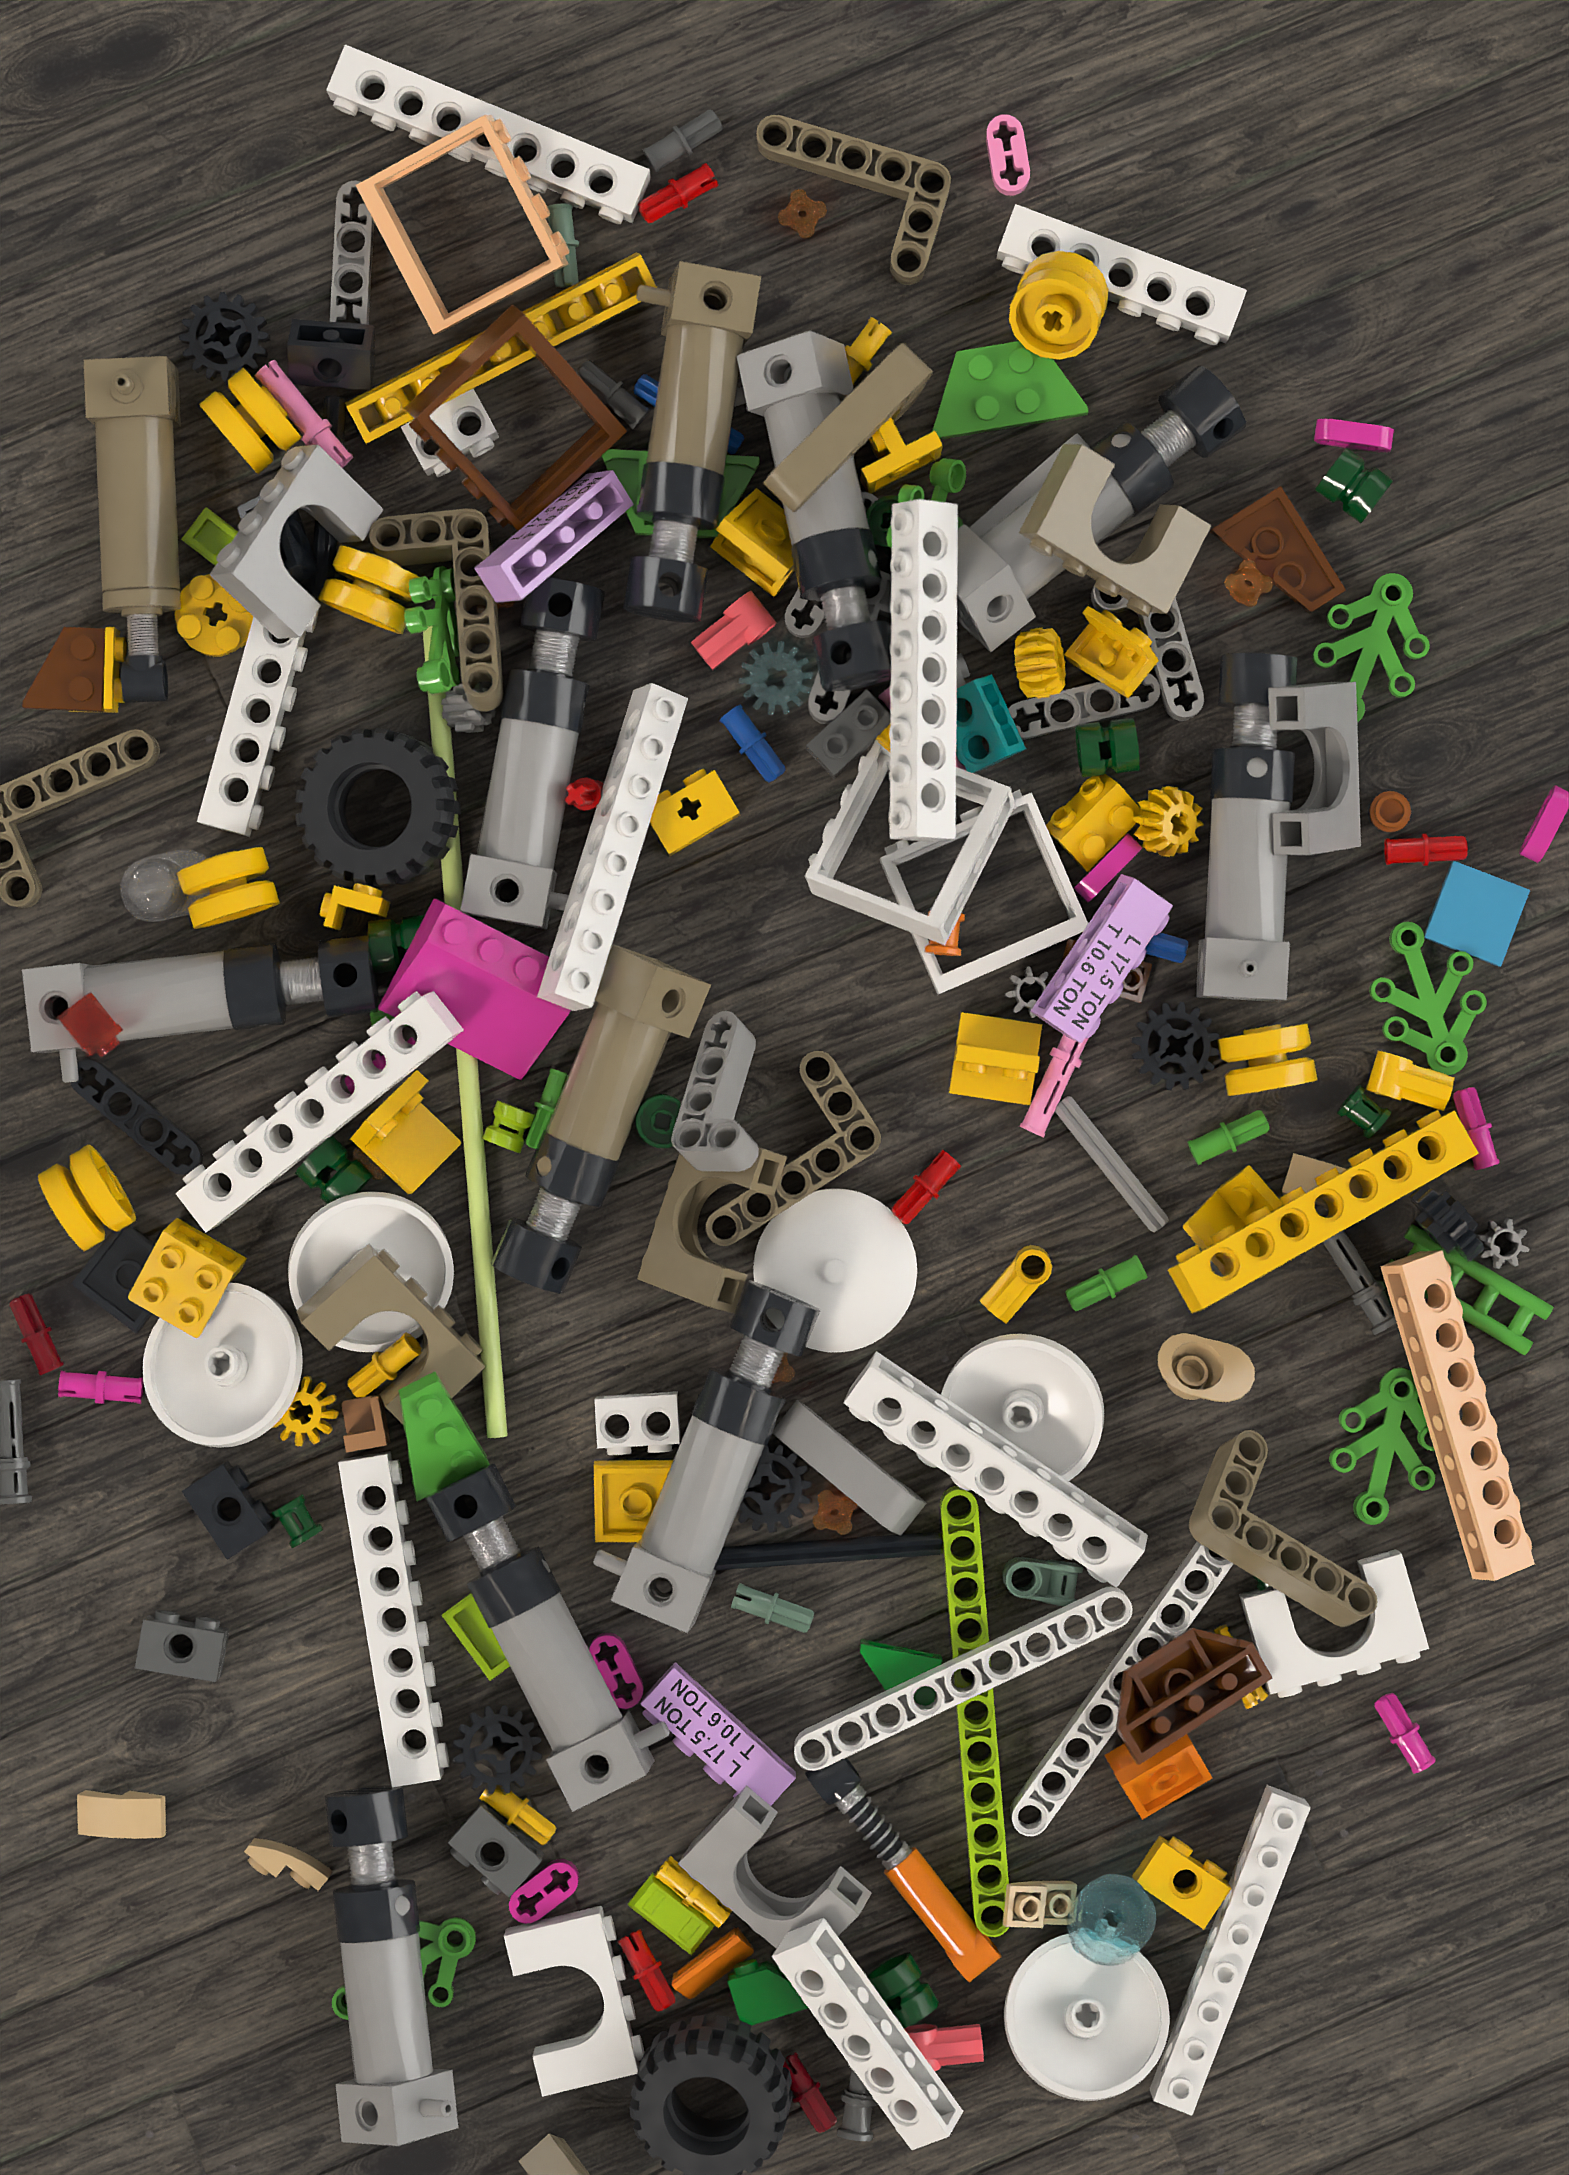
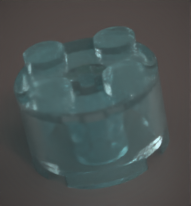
M1107 1874L1088 1883L1073 1901L1067 1917V1929L1073 1949L1087 1960L1104 1966H1115L1131 1961L1149 1941L1156 1925L1155 1906L1143 1890V1887L1136 1880L1120 1874ZM1108 1913L1113 1914V1921L1118 1923L1115 1928L1109 1926L1108 1921L1104 1919Z

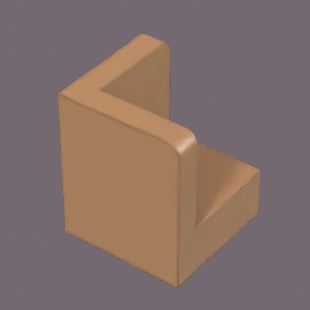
M380 1394L342 1402L347 1432L343 1436L346 1453L385 1446L391 1442L384 1403Z

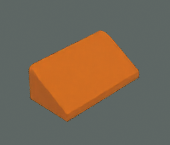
M734 1928L673 1974L672 1986L686 1998L692 1999L732 1970L734 1965L752 1955L754 1948L740 1929Z

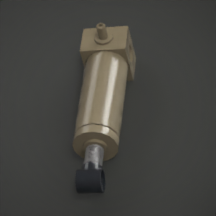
M167 356L85 359L83 362L86 418L95 425L102 607L104 612L121 613V617L128 618L129 656L125 657V662H122L121 666L123 700L125 703L167 701V666L165 660H162V656L158 655L159 643H157L158 640L156 639L158 637L156 636H158L157 617L162 616V612L176 611L181 608L173 427L181 426L179 371Z

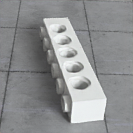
M1017 204L1014 206L996 257L1003 261L1002 266L1004 268L1023 274L1029 263L1038 258L1033 253L1031 246L1040 240L1049 242L1054 252L1065 251L1085 255L1104 275L1108 287V300L1118 303V310L1136 317H1140L1141 313L1156 317V323L1169 330L1179 331L1180 327L1196 332L1194 335L1196 339L1210 345H1217L1218 341L1227 342L1247 292L1246 289ZM1114 269L1125 270L1129 274L1131 282L1125 287H1117L1110 282L1109 273ZM1153 283H1160L1167 288L1169 298L1164 301H1155L1148 295L1147 287ZM1193 297L1202 299L1207 305V312L1201 316L1192 315L1186 308V301Z
M319 609L300 638H290L282 644L275 643L272 639V633L253 617L197 822L250 837L252 829H259L264 813V806L259 805L263 789L269 791L274 778L275 767L270 766L273 751H280L283 745L286 728L281 726L284 711L291 712L297 688L291 686L295 672H302L308 649L302 646L306 632L312 633L314 631ZM269 662H277L281 666V675L273 683H265L261 678V670ZM260 701L267 702L270 706L268 719L261 723L253 722L250 717L252 706ZM247 741H256L259 745L258 757L252 762H243L239 756L240 747ZM244 780L248 785L247 797L240 802L231 801L228 795L230 785L234 781Z
M825 1918L788 1932L772 1955V1958L910 2149L914 2150L949 2137L963 2110Z

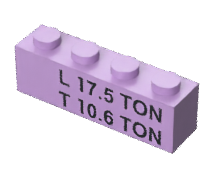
M613 470L586 474L474 569L495 602L522 600L634 504Z
M1121 874L1030 1012L1066 1037L1082 1044L1085 1038L1091 1037L1098 1029L1101 1022L1099 1017L1106 1006L1112 1004L1120 996L1124 986L1122 982L1130 970L1137 968L1146 955L1145 948L1153 935H1158L1167 925L1169 920L1168 913L1173 905L1135 878Z
M676 1662L642 1698L641 1705L646 1708L642 1712L644 1717L653 1725L661 1721L665 1722L668 1729L676 1736L672 1740L673 1743L687 1756L691 1757L695 1753L706 1763L703 1770L715 1782L721 1785L726 1781L737 1791L733 1795L734 1798L747 1785L771 1806L796 1779V1772Z

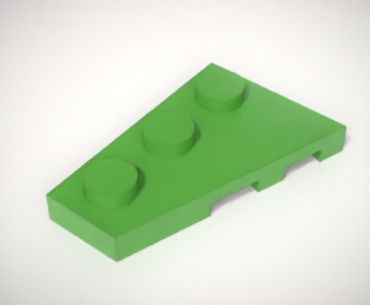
M435 1371L398 1390L407 1439L413 1492L416 1501L490 1465L484 1450Z

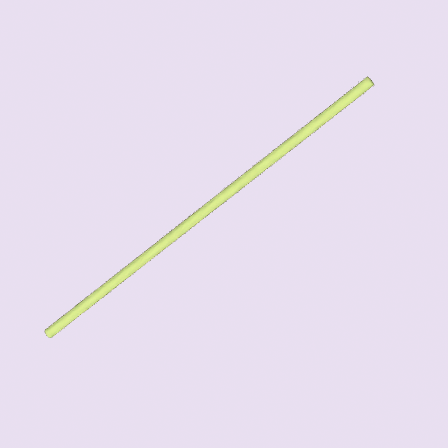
M432 626L423 631L425 662L428 661ZM427 691L433 753L443 758L449 767L446 771L448 776L455 778L451 727L447 725L446 719H443L442 716L443 705L441 703L442 699L446 697V692L431 694ZM453 792L454 799L457 801L456 792ZM458 814L454 815L453 825L459 826ZM458 828L456 837H449L446 843L450 850L441 859L444 903L460 911L464 885ZM456 1048L480 1347L483 1350L480 1354L485 1366L482 1370L486 1429L487 1438L506 1437L508 1434L495 1272L491 1264L493 1260L485 1147L484 1139H482L483 1122L478 1060Z

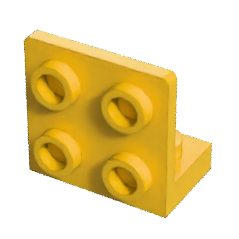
M418 1070L391 1094L350 1138L407 1194H412L461 1144V1141L421 1103L424 1098L419 1092L428 1083V1080Z
M1248 1165L1221 1185L1184 1223L1183 1229L1192 1238L1194 1243L1203 1250L1214 1244L1210 1236L1230 1225H1233L1235 1231L1248 1225L1245 1217L1266 1205L1271 1212L1283 1204L1252 1167ZM1282 1217L1280 1221L1281 1231L1286 1236L1292 1237L1294 1225L1290 1219ZM1248 1236L1245 1242L1246 1250L1250 1255L1257 1257L1260 1252V1245L1255 1238ZM1213 1256L1211 1261L1224 1275L1225 1264L1223 1260L1218 1256Z
M176 1218L162 1231L130 1291L128 1299L192 1337L198 1338L203 1333L227 1286L241 1271L247 1258Z

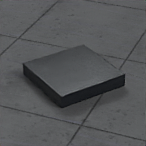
M131 1224L118 1232L112 1230L71 1284L137 1334L153 1313L130 1301L128 1295L156 1243Z

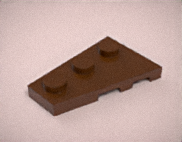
M1281 486L1210 530L1214 536L1309 614L1346 591Z

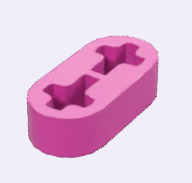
M1318 419L1314 442L1343 448L1348 446L1350 449L1390 452L1394 429L1343 420Z
M1557 785L1552 787L1519 851L1520 855L1536 863L1541 861L1569 809L1568 791Z
M1128 833L1074 889L1087 902L1091 901L1143 847Z
M613 1633L598 1635L591 1643L589 1651L617 1707L622 1709L632 1708L639 1703L643 1695L644 1686L639 1672L625 1643L619 1636ZM606 1642L609 1647L617 1646L618 1651L614 1654V1660L618 1667L612 1669L606 1658L599 1659L596 1654L601 1650L600 1643ZM621 1672L627 1684L634 1682L636 1688L632 1690L631 1699L627 1700L624 1695L616 1696L614 1693L619 1686L616 1674Z
M556 1859L524 1881L511 1895L509 1910L512 1917L524 1924L533 1923L575 1892L579 1882V1872L576 1866L566 1859ZM557 1869L559 1873H564L565 1871L570 1873L567 1880L569 1887L564 1888L559 1884L550 1891L545 1887L553 1880V1870ZM539 1891L543 1895L535 1903V1912L532 1913L529 1909L523 1911L518 1909L521 1903L520 1895L524 1894L527 1898H530Z

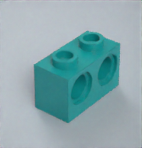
M992 674L975 679L956 689V755L959 762L965 766L968 772L975 773L984 770L1026 749ZM966 700H968L972 706V715H970L966 710ZM983 737L989 743V753L983 747Z

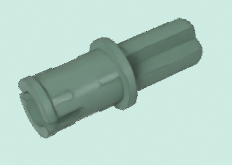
M568 203L553 204L547 206L550 212L548 217L549 227L553 233L560 232L570 252L565 255L569 264L553 272L554 283L556 287L568 288L579 282L576 247H579V241L574 238L572 204Z
M739 1583L736 1595L748 1598L751 1601L734 1596L731 1608L765 1619V1624H769L772 1621L799 1632L807 1633L814 1617V1612L811 1609L779 1598V1593L775 1592L774 1596Z

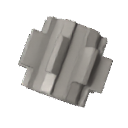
M462 683L454 686L453 690L447 691L446 697L442 699L441 703L443 705V719H446L449 727H455L456 732L484 731L483 725H489L491 718L495 717L496 711L494 709L487 712L478 711L469 704ZM480 683L475 685L473 691L479 693L489 690L482 688Z
M1026 967L1024 979L1021 980L1014 975L1010 976V980L1016 987L1014 991L1005 993V997H1015L1018 1002L1014 1007V1013L1019 1012L1025 1007L1028 1008L1030 1017L1035 1018L1036 1015L1030 1011L1037 1001L1032 999L1027 1003L1024 1002L1020 997L1019 990L1023 983L1029 986L1036 982L1043 993L1046 988L1044 981L1048 976L1047 972L1042 973L1037 978L1033 977L1031 968Z
M1506 1218L1501 1227L1497 1226L1494 1221L1489 1220L1487 1222L1489 1227L1487 1235H1477L1480 1241H1484L1485 1249L1479 1256L1482 1258L1493 1256L1494 1268L1499 1269L1505 1260L1512 1266H1518L1517 1255L1519 1252H1529V1248L1523 1246L1521 1242L1527 1231L1524 1229L1513 1231L1512 1219ZM1506 1232V1240L1511 1241V1248L1507 1253L1500 1255V1248L1494 1245V1240L1497 1235Z

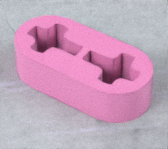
M999 115L989 123L986 131V144L992 179L995 188L1000 193L1014 196L1021 193L1027 187L1030 179L1025 137L1022 125L1015 117ZM1006 125L1009 132L1015 131L1016 135L1010 139V151L1004 152L1002 140L1000 138L994 139L993 135L998 133L999 126ZM1007 159H1012L1015 172H1022L1023 174L1017 178L1016 185H1010L1008 179H1001L1000 175L1005 174Z

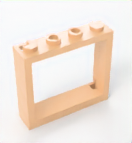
M483 115L356 185L433 334H438L569 264L565 255L570 252L564 238L559 231L553 233L545 219L550 216L546 203L539 193L533 196L526 182L531 179V176L524 161L520 156L513 157L507 145L511 141L510 134L500 118L495 121L492 115ZM485 134L549 260L448 313L383 188Z

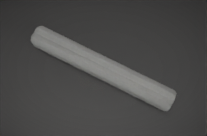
M1070 1096L1063 1098L1058 1103L1055 1113L1147 1228L1152 1232L1161 1229L1169 1221L1167 1215L1075 1100Z

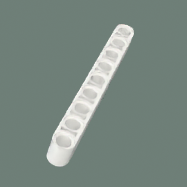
M1196 1542L1010 1806V1816L1015 1829L1025 1836H1035L1046 1829L1115 1732L1121 1690L1113 1686V1680L1119 1672L1126 1670L1144 1658L1137 1653L1139 1642L1144 1638L1152 1637L1158 1640L1160 1648L1185 1632L1233 1565L1232 1562L1223 1557L1211 1556L1207 1547ZM1200 1570L1204 1572L1206 1582L1201 1589L1191 1591L1186 1588L1185 1578L1191 1571ZM1177 1604L1181 1606L1182 1616L1178 1622L1167 1624L1162 1621L1161 1612L1166 1605ZM1099 1704L1107 1705L1111 1708L1110 1719L1102 1724H1096L1089 1719L1091 1710ZM1074 1738L1084 1739L1088 1743L1086 1752L1080 1757H1072L1066 1753L1067 1743ZM1049 1772H1059L1064 1776V1782L1057 1790H1047L1042 1786L1043 1777ZM1027 1805L1036 1806L1040 1810L1039 1819L1031 1824H1025L1018 1819L1019 1811Z
M1111 1586L1102 1588L814 1724L800 1732L795 1739L794 1754L796 1761L806 1770L815 1771L822 1769L1106 1635L1128 1623L1132 1616L1131 1601L1124 1591ZM1117 1597L1123 1601L1122 1612L1113 1618L1104 1616L1101 1612L1103 1602L1108 1598ZM1072 1615H1080L1086 1620L1085 1629L1078 1635H1069L1064 1631V1622ZM1034 1633L1045 1634L1049 1638L1047 1648L1039 1653L1029 1651L1026 1647L1029 1636ZM1002 1650L1011 1655V1663L1004 1670H994L988 1664L989 1658L995 1651ZM966 1668L973 1672L974 1680L971 1685L966 1688H958L952 1684L951 1676L957 1669ZM922 1686L932 1687L937 1692L935 1701L927 1706L916 1703L913 1697L918 1688ZM884 1704H893L900 1712L897 1720L894 1722L883 1723L876 1717V1711ZM851 1721L860 1725L862 1733L859 1738L853 1741H846L841 1738L838 1731L845 1722ZM815 1739L824 1745L825 1750L820 1757L812 1759L804 1756L801 1747L807 1740Z

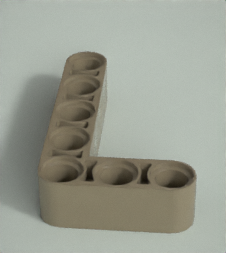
M770 115L760 121L756 134L759 152L765 158L906 200L907 203L891 253L890 271L892 277L903 285L916 284L923 278L950 191L951 176L944 165L781 115ZM778 129L786 135V140L779 146H771L765 142L763 137L769 130ZM810 141H818L824 145L826 150L820 157L811 158L803 152V147ZM852 152L858 153L864 158L865 163L859 169H849L842 162L845 155ZM895 164L902 168L904 175L898 181H888L883 177L882 169L887 165ZM936 176L942 181L943 188L939 192L928 193L922 188L921 181L925 177ZM917 215H924L931 221L932 226L926 232H916L909 225L910 219ZM912 254L919 260L920 266L915 271L905 272L900 269L897 261L902 255Z
M901 343L773 470L764 481V484L792 512H796L890 417L893 422H896L912 406L933 371L904 343Z
M467 508L388 516L378 519L372 524L369 531V538L375 555L388 559L400 566L453 561L462 685L467 700L474 709L485 712L495 709L500 705L504 693L497 602H495L479 575L474 577L465 575L467 570L479 565L493 553V542L486 517L476 509ZM469 529L481 530L479 535L474 538L462 537ZM429 533L440 534L434 542L427 543L422 541L423 537ZM386 538H399L398 542L393 546L384 547L381 545ZM475 605L486 606L485 611L481 614H468L469 609ZM478 643L490 645L483 653L474 654L470 652L472 647ZM487 681L492 683L491 688L486 692L479 693L473 691L475 685L479 682Z
M129 730L0 785V843L8 840L14 850L10 860L4 863L0 862V897L5 903L14 907L29 908L38 903L42 895L41 882L16 825L150 768L156 763L160 755L159 743L153 736L142 730ZM136 739H145L148 743V753L141 760H133L129 753L130 745ZM99 755H107L111 763L109 771L103 776H95L92 772L93 760ZM62 771H69L73 778L72 786L66 792L59 793L54 785L55 777ZM31 787L35 793V800L30 807L21 809L17 804V794L21 789ZM24 878L29 883V894L23 900L17 901L12 895L11 888L17 879Z
M823 1051L808 1053L800 1063V1075L836 1133L784 1166L774 1196L748 1189L715 1210L709 1216L706 1223V1233L713 1243L720 1246H728L737 1242L872 1155L878 1149L881 1143V1134L878 1127L834 1059L828 1053ZM821 1057L830 1066L828 1076L822 1081H814L807 1076L806 1065L812 1058ZM838 1091L847 1093L852 1100L850 1111L842 1116L833 1114L828 1107L830 1096ZM859 1126L870 1128L874 1134L873 1144L865 1150L856 1149L850 1141L852 1131ZM825 1148L835 1150L840 1157L838 1167L831 1172L820 1170L816 1164L817 1154ZM798 1171L804 1176L805 1187L800 1193L789 1194L783 1189L781 1180L787 1172ZM762 1193L770 1199L771 1208L766 1215L755 1216L749 1212L747 1201L751 1195ZM722 1215L731 1217L736 1223L735 1234L727 1239L718 1237L713 1231L714 1220Z
M1245 1430L1220 1445L1189 1520V1529L1193 1538L1203 1546L1337 1626L1348 1627L1374 1613L1378 1600L1374 1589L1368 1583L1246 1510L1267 1458L1268 1447L1264 1438L1255 1431ZM1226 1484L1229 1485L1231 1492L1228 1490ZM1212 1517L1216 1520L1218 1527L1214 1524ZM1247 1539H1249L1252 1547L1248 1544ZM1281 1559L1284 1561L1286 1567L1283 1566Z

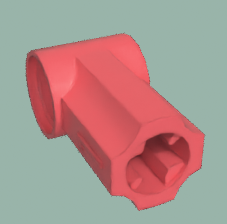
M752 591L747 592L723 612L724 616L691 642L712 670L716 669L744 645L747 644L749 646L756 642L777 624Z
M918 2024L905 2028L907 2034L934 2071L946 2065L984 2062L980 2024L937 2028L936 2025Z

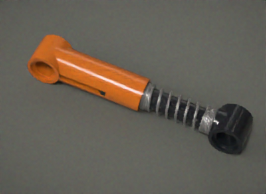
M847 1757L822 1769L805 1772L807 1779L828 1805L837 1804L836 1806L839 1807L838 1809H841L840 1812L842 1814L847 1813L851 1818L849 1823L854 1822L857 1825L856 1831L859 1832L861 1830L865 1835L863 1840L868 1839L872 1844L870 1849L875 1848L879 1853L877 1858H883L882 1864L886 1867L884 1870L886 1877L942 1945L949 1959L968 1982H971L1002 1957L992 1940L979 1931L975 1922L944 1885L917 1848H910L906 1841H900L898 1839L899 1833L891 1830L892 1824H886L884 1821L885 1815L878 1814V1806L871 1805V1797H865L866 1791L860 1786L862 1778Z

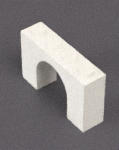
M1395 1549L1357 1560L1362 1580L1368 1583L1377 1595V1608L1374 1613L1369 1615V1621L1362 1636L1354 1644L1340 1651L1323 1652L1305 1645L1295 1631L1285 1594L1272 1586L1263 1591L1257 1589L1239 1594L1253 1644L1273 1677L1265 1683L1266 1689L1270 1694L1278 1693L1279 1698L1292 1696L1302 1692V1685L1316 1681L1318 1686L1330 1685L1342 1680L1340 1674L1354 1670L1357 1671L1358 1675L1372 1673L1381 1669L1380 1663L1395 1658L1397 1663L1410 1662L1421 1657L1420 1651L1429 1649L1403 1556L1398 1550Z
M601 1905L506 1928L504 1939L513 1976L555 1966H571L589 1974L598 1984L603 1995V2015L589 2032L576 2038L535 2047L533 2060L542 2096L637 2074L640 2066L639 2061L642 2060L644 2055V2048L641 2036H633L630 2020L636 2019L631 1995L623 1996L620 1984L621 1980L626 1979L622 1957L621 1955L614 1956L610 1942L616 1940L612 1916L604 1917Z

